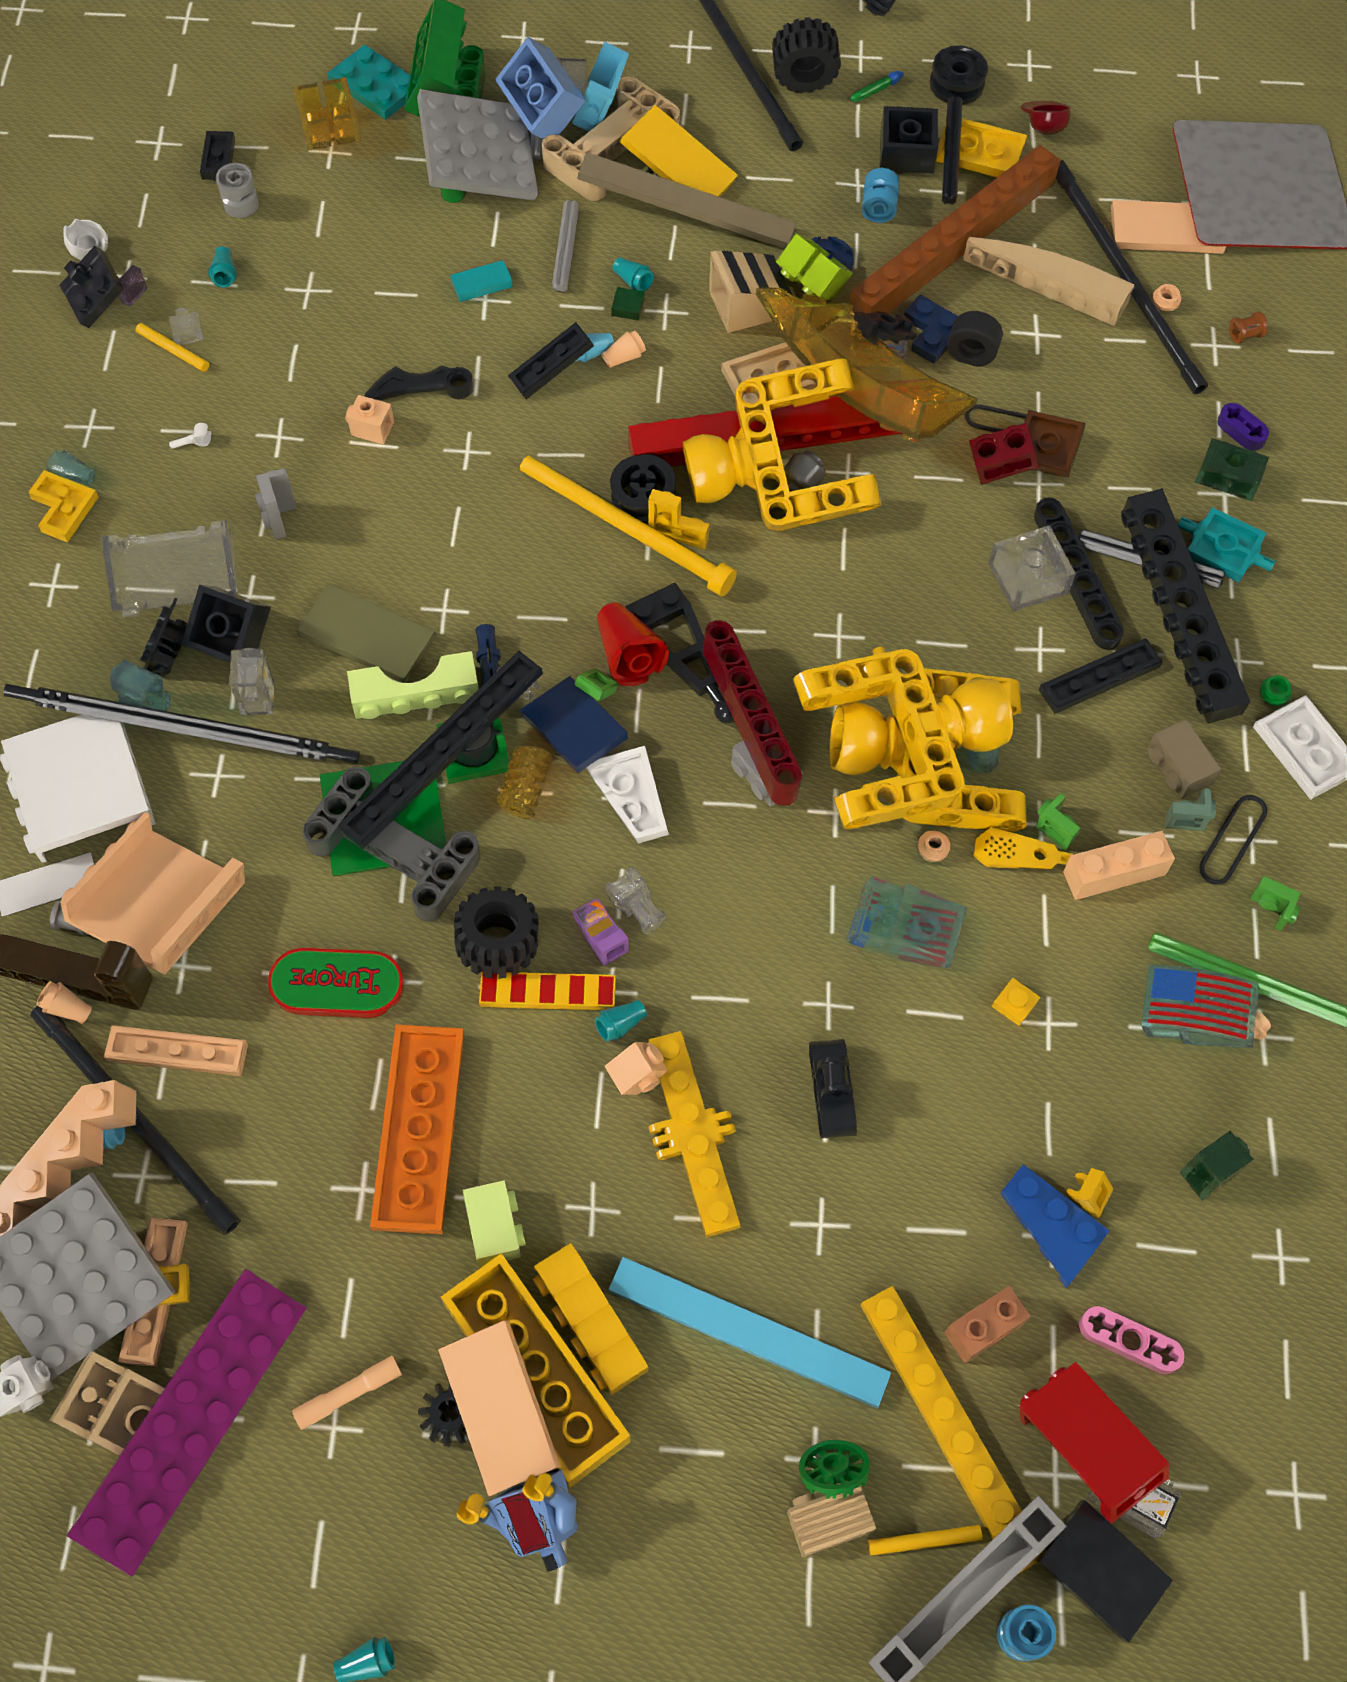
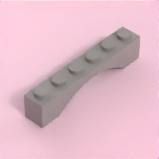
M1037 1496L881 1648L868 1663L884 1682H910L1000 1590L1067 1526Z

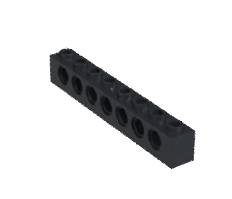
M1163 488L1128 497L1124 509L1121 511L1122 523L1125 528L1130 530L1132 548L1136 554L1139 553L1143 575L1146 580H1150L1153 588L1152 596L1156 606H1160L1164 615V628L1168 633H1171L1174 640L1175 655L1177 659L1183 662L1185 680L1189 687H1193L1198 712L1204 715L1207 724L1243 715L1250 703V699ZM1145 525H1151L1155 529L1148 528ZM1155 550L1162 551L1165 555L1158 554ZM1165 576L1173 577L1176 581L1168 580ZM1177 602L1183 603L1187 608L1178 606ZM1187 629L1195 630L1198 635L1189 633ZM1198 656L1206 657L1209 662L1200 660ZM1209 683L1217 684L1220 689L1212 688Z

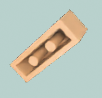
M1163 831L1071 855L1063 873L1074 899L1078 900L1165 876L1175 858Z

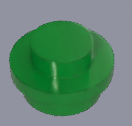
M1280 675L1269 677L1262 682L1260 695L1270 705H1284L1292 696L1291 684L1288 679Z

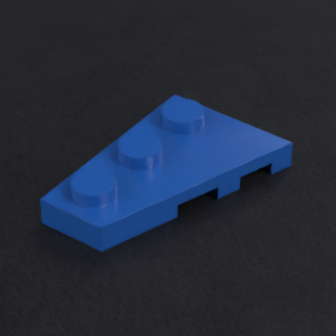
M1024 1164L1001 1192L1006 1203L1024 1229H1027L1040 1247V1252L1047 1261L1051 1262L1060 1275L1059 1279L1067 1288L1109 1233V1230Z

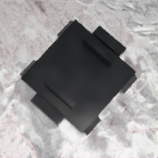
M884 311L876 313L854 312L853 319L858 322L857 328L863 332L862 336L874 345H877L879 338L882 341H892L898 344L899 340H915L917 337L911 331L914 323L902 314L892 317Z

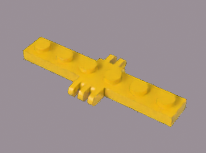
M681 1031L648 1039V1043L655 1045L662 1053L664 1058L662 1062L668 1070L659 1078L671 1119L649 1126L650 1134L665 1132V1135L652 1139L654 1147L669 1146V1148L657 1151L658 1160H665L682 1156L706 1238L739 1229L740 1222L716 1145L725 1142L723 1136L736 1132L734 1124L720 1126V1123L732 1119L730 1111L716 1113L715 1108L705 1109Z

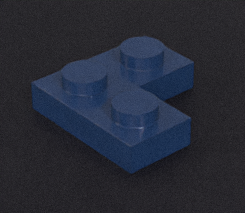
M920 294L904 312V316L911 320L914 326L922 330V333L912 343L911 351L935 364L948 349V338L953 323L958 316Z

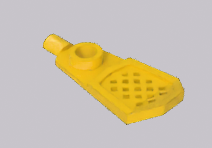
M990 827L975 839L973 856L985 867L1019 869V867L1052 869L1056 864L1066 865L1070 856L1073 855L1072 853L1058 851L1054 844ZM1036 852L1042 853V854L1044 855L1045 859H1044V860H1039V859H1037V858L1034 856V853H1036Z

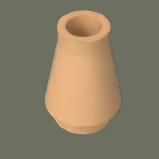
M635 330L631 333L627 331L606 351L602 352L601 355L606 365L612 368L615 365L641 357V353L645 352L646 348Z
M49 981L36 1003L37 1006L43 1008V1013L74 1020L81 1024L86 1021L92 1010L91 1005L85 1003L61 982L55 984Z

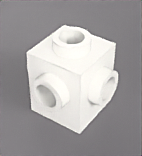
M17 1355L0 1365V1417L20 1410L26 1413L44 1402L42 1396L54 1389L49 1380L50 1371L44 1362L37 1360L35 1356L22 1359L21 1355Z

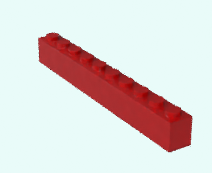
M913 385L877 391L870 390L849 395L841 394L829 397L826 400L797 407L788 405L771 409V416L779 450L786 451L918 432L921 428L923 410L916 386ZM737 410L628 426L631 456L641 454L654 455L665 460L671 467L686 465L683 442L701 434L715 435L728 442L731 436L736 437L741 429ZM759 421L749 425L753 432H761L765 429L764 424Z

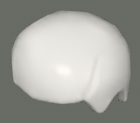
M74 219L72 224L69 226L65 225L63 228L65 247L72 256L79 260H82L94 245L103 249L104 252L108 247L107 233L100 224L92 220Z

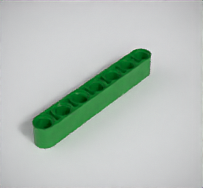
M468 45L462 49L459 56L461 66L455 77L458 80V86L454 95L482 99L486 76L484 53L481 47ZM440 188L441 197L450 203L461 201L466 194V191Z

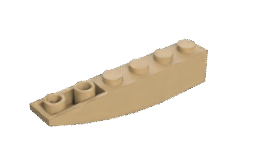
M969 237L963 258L964 261L974 266H978L1112 326L1116 325L1128 305L1135 285L1064 255L1000 240Z

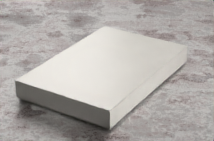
M1306 695L1255 722L1253 728L1310 800L1347 780V745Z

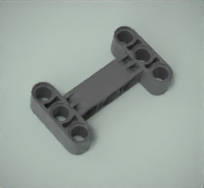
M352 767L347 769L305 822L302 833L308 850L313 855L325 856L330 854L342 838L355 844L339 830L338 825L374 791L370 775L364 768ZM355 784L364 785V787L358 790L351 789ZM335 809H346L342 814H331ZM394 821L363 849L418 882L411 893V899L416 916L425 922L434 921L442 915L480 861L479 841L472 832L460 831L455 833L441 850ZM318 833L326 834L323 839H312ZM463 847H469L472 849V851L468 854H460L457 852L459 849ZM445 872H450L454 874V876L448 880H442L439 878V876ZM425 898L435 899L432 905L423 906L420 904Z

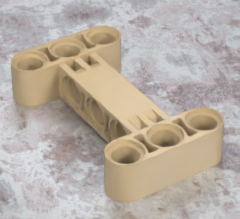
M625 76L620 78L616 89L617 110L577 142L572 144L562 136L555 134L548 135L542 140L544 168L590 201L603 199L607 190L577 179L586 152L612 161L627 150L620 143L622 137L654 105L658 106L680 125L679 108L635 77Z

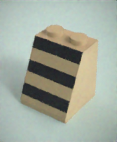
M731 251L711 252L709 292L728 333L792 315V305L796 302L795 292L792 286H788L786 277L780 273L782 267L776 263L774 255Z

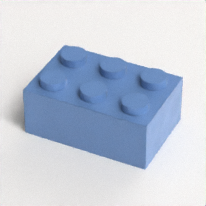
M530 37L525 39L495 79L529 131L542 139L548 135H559L586 101L551 49Z

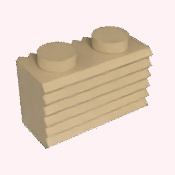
M861 1486L853 1490L854 1495L850 1496L847 1494L846 1498L843 1497V1494H836V1499H833L832 1496L829 1499H826L825 1496L815 1499L814 1493H809L792 1500L794 1507L788 1509L787 1515L802 1558L870 1534L876 1530Z

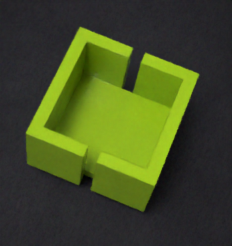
M797 233L776 261L782 267L781 274L792 282L802 283L804 285L802 290L813 299L817 298L820 301L824 299L833 301L853 274L851 270L834 257L830 260L828 258L829 253L812 239Z

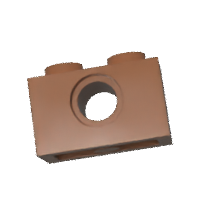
M1009 1285L951 1323L944 1334L966 1364L1022 1327L1031 1315Z

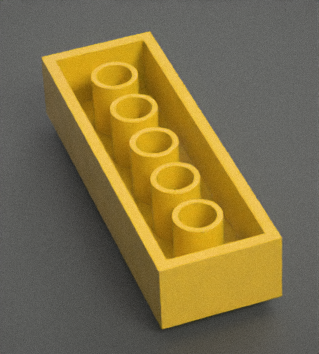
M502 1253L441 1296L444 1306L466 1337L504 1320H509L561 1466L556 1469L558 1471L562 1470L569 1488L631 1442L630 1434Z

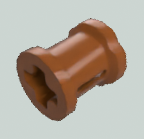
M1259 311L1254 312L1251 317L1243 319L1233 318L1229 325L1230 336L1236 344L1242 343L1250 337H1264L1268 331L1266 317Z

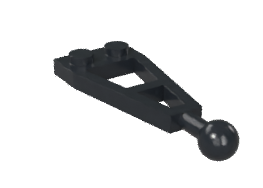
M676 582L625 606L651 630L683 615L695 644L675 654L668 648L669 656L666 664L699 696L708 694L715 704L714 714L718 721L724 724L734 722L704 656V635L693 608ZM701 657L709 677L701 680L685 664Z

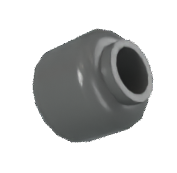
M810 451L793 454L784 467L789 492L818 486L825 476V470L823 468V461L817 455Z

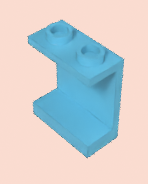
M604 42L587 80L589 84L583 96L586 101L575 114L572 124L589 132L604 120L629 56L628 52Z

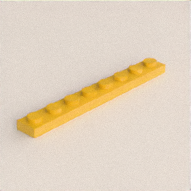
M891 1286L863 1301L860 1306L993 1540L1022 1510L896 1290ZM1043 1550L1020 1572L1036 1564V1560Z

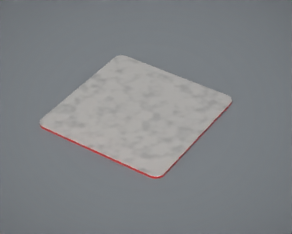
M1178 120L1174 123L1172 128L1196 236L1199 242L1207 246L1347 249V205L1328 134L1322 126L1313 124Z

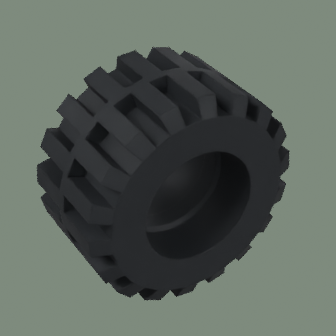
M805 17L804 20H799L798 18L793 20L792 24L786 23L783 25V30L779 29L777 31L776 38H773L772 54L775 77L779 79L781 86H786L789 91L796 90L797 93H803V91L812 93L813 90L824 89V85H830L833 82V78H837L841 68L838 36L835 29L831 28L828 22L822 23V20L818 18L811 20V17Z
M494 886V890L488 891L487 887L480 889V894L476 895L473 892L468 895V902L462 901L459 904V911H456L454 916L456 954L458 957H461V963L465 967L471 966V972L478 975L482 971L485 978L491 979L492 974H499V979L506 978V972H511L514 976L520 973V967L526 969L530 965V958H535L538 947L539 918L538 913H535L533 903H527V897L522 893L517 896L514 889L508 888L507 891H503L501 886ZM490 927H503L512 932L503 938H490L481 934L483 930Z

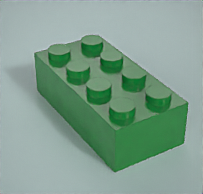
M446 0L432 1L416 34L404 111L420 117L417 99L420 89L455 94L458 86V80L455 77L461 66V61L458 60V57L464 46V41L461 38L467 26V22L464 21V8Z

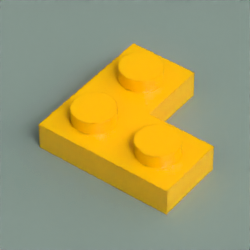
M46 470L41 473L28 492L32 500L51 507L38 525L41 532L67 543L99 498L96 490Z
M652 489L648 504V526L674 541L705 550L709 541L710 524L695 517L689 518L681 515V497L675 496L671 492H661Z

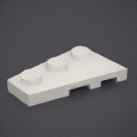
M645 746L600 758L586 768L638 844L669 835Z

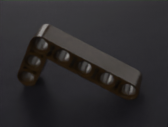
M0 934V976L42 987H45L49 981L55 984L61 982L77 996L132 1010L141 1009L153 980V976L137 951L121 942L108 941L101 957L96 958Z

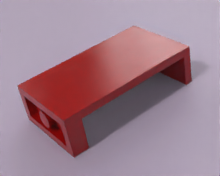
M1074 1362L1067 1369L1065 1367L1059 1368L1051 1375L1046 1385L1039 1390L1037 1388L1030 1390L1021 1399L1019 1404L1020 1421L1025 1426L1032 1422L1098 1497L1101 1514L1110 1524L1169 1479L1170 1463L1077 1362Z

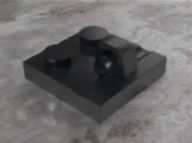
M95 245L79 263L72 260L68 262L64 267L68 276L59 285L80 324L88 328L125 289L103 249Z

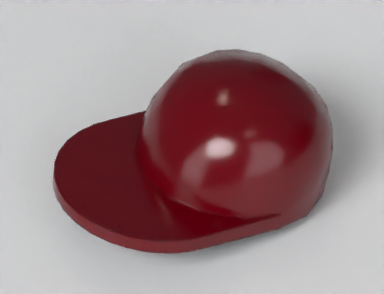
M1032 101L1021 105V109L1029 113L1031 126L1038 133L1055 134L1063 131L1069 124L1071 107L1055 101Z

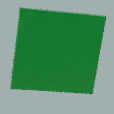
M404 761L362 768L369 773L373 790H375ZM346 770L319 774L322 799H324ZM435 779L393 821L442 850L447 842L437 779ZM355 784L351 789L358 790L364 787V785ZM338 808L335 809L331 814L339 815L342 814L346 809ZM342 838L330 853L333 876L391 867L345 838Z

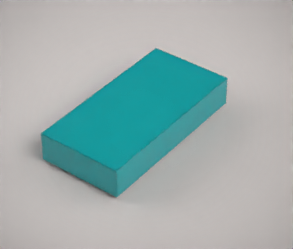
M504 260L450 275L451 283L459 302L513 287L512 278Z

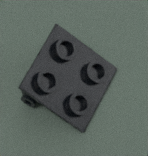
M174 598L170 608L164 605L156 626L140 661L146 663L141 674H145L147 668L153 669V674L161 678L171 672L174 660L178 656L177 651L181 649V643L187 627V623L181 619H176V621L169 619L178 598Z

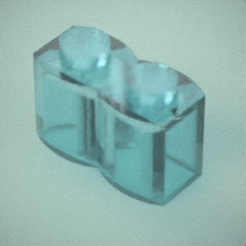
M125 659L113 668L110 674V682L113 691L118 693L119 702L163 711L169 709L171 704L170 695L167 691L163 690L164 685L160 675Z

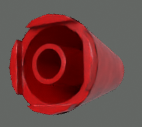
M613 602L603 606L597 614V623L611 676L622 686H636L646 683L650 680L648 676L655 670L659 674L668 661L669 650L665 642L623 604Z

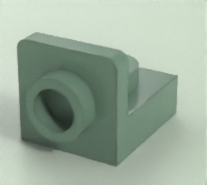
M1203 788L1196 803L1188 800L1172 802L1165 816V828L1204 831L1210 819H1214L1216 815V801L1211 800V789Z

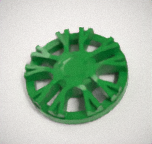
M828 1440L817 1443L804 1452L799 1461V1473L802 1483H805L806 1489L810 1490V1493L813 1494L815 1491L823 1493L826 1499H829L830 1496L836 1499V1494H843V1497L846 1498L847 1494L850 1496L854 1495V1489L859 1486H866V1482L869 1480L868 1476L870 1475V1461L867 1453L857 1444L845 1440ZM837 1449V1452L826 1454L825 1450ZM860 1459H861L862 1462H863V1463L853 1464V1463L857 1462V1461L860 1460Z

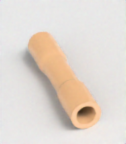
M393 1355L330 1392L320 1394L292 1410V1413L299 1428L303 1430L366 1392L374 1391L398 1378L402 1373Z

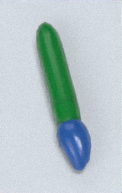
M893 71L889 73L887 77H883L854 92L850 100L858 102L890 85H895L904 76V72Z

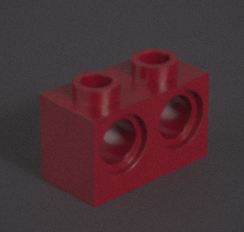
M1027 423L1012 425L1004 430L991 434H982L975 439L969 440L981 485L1039 467Z

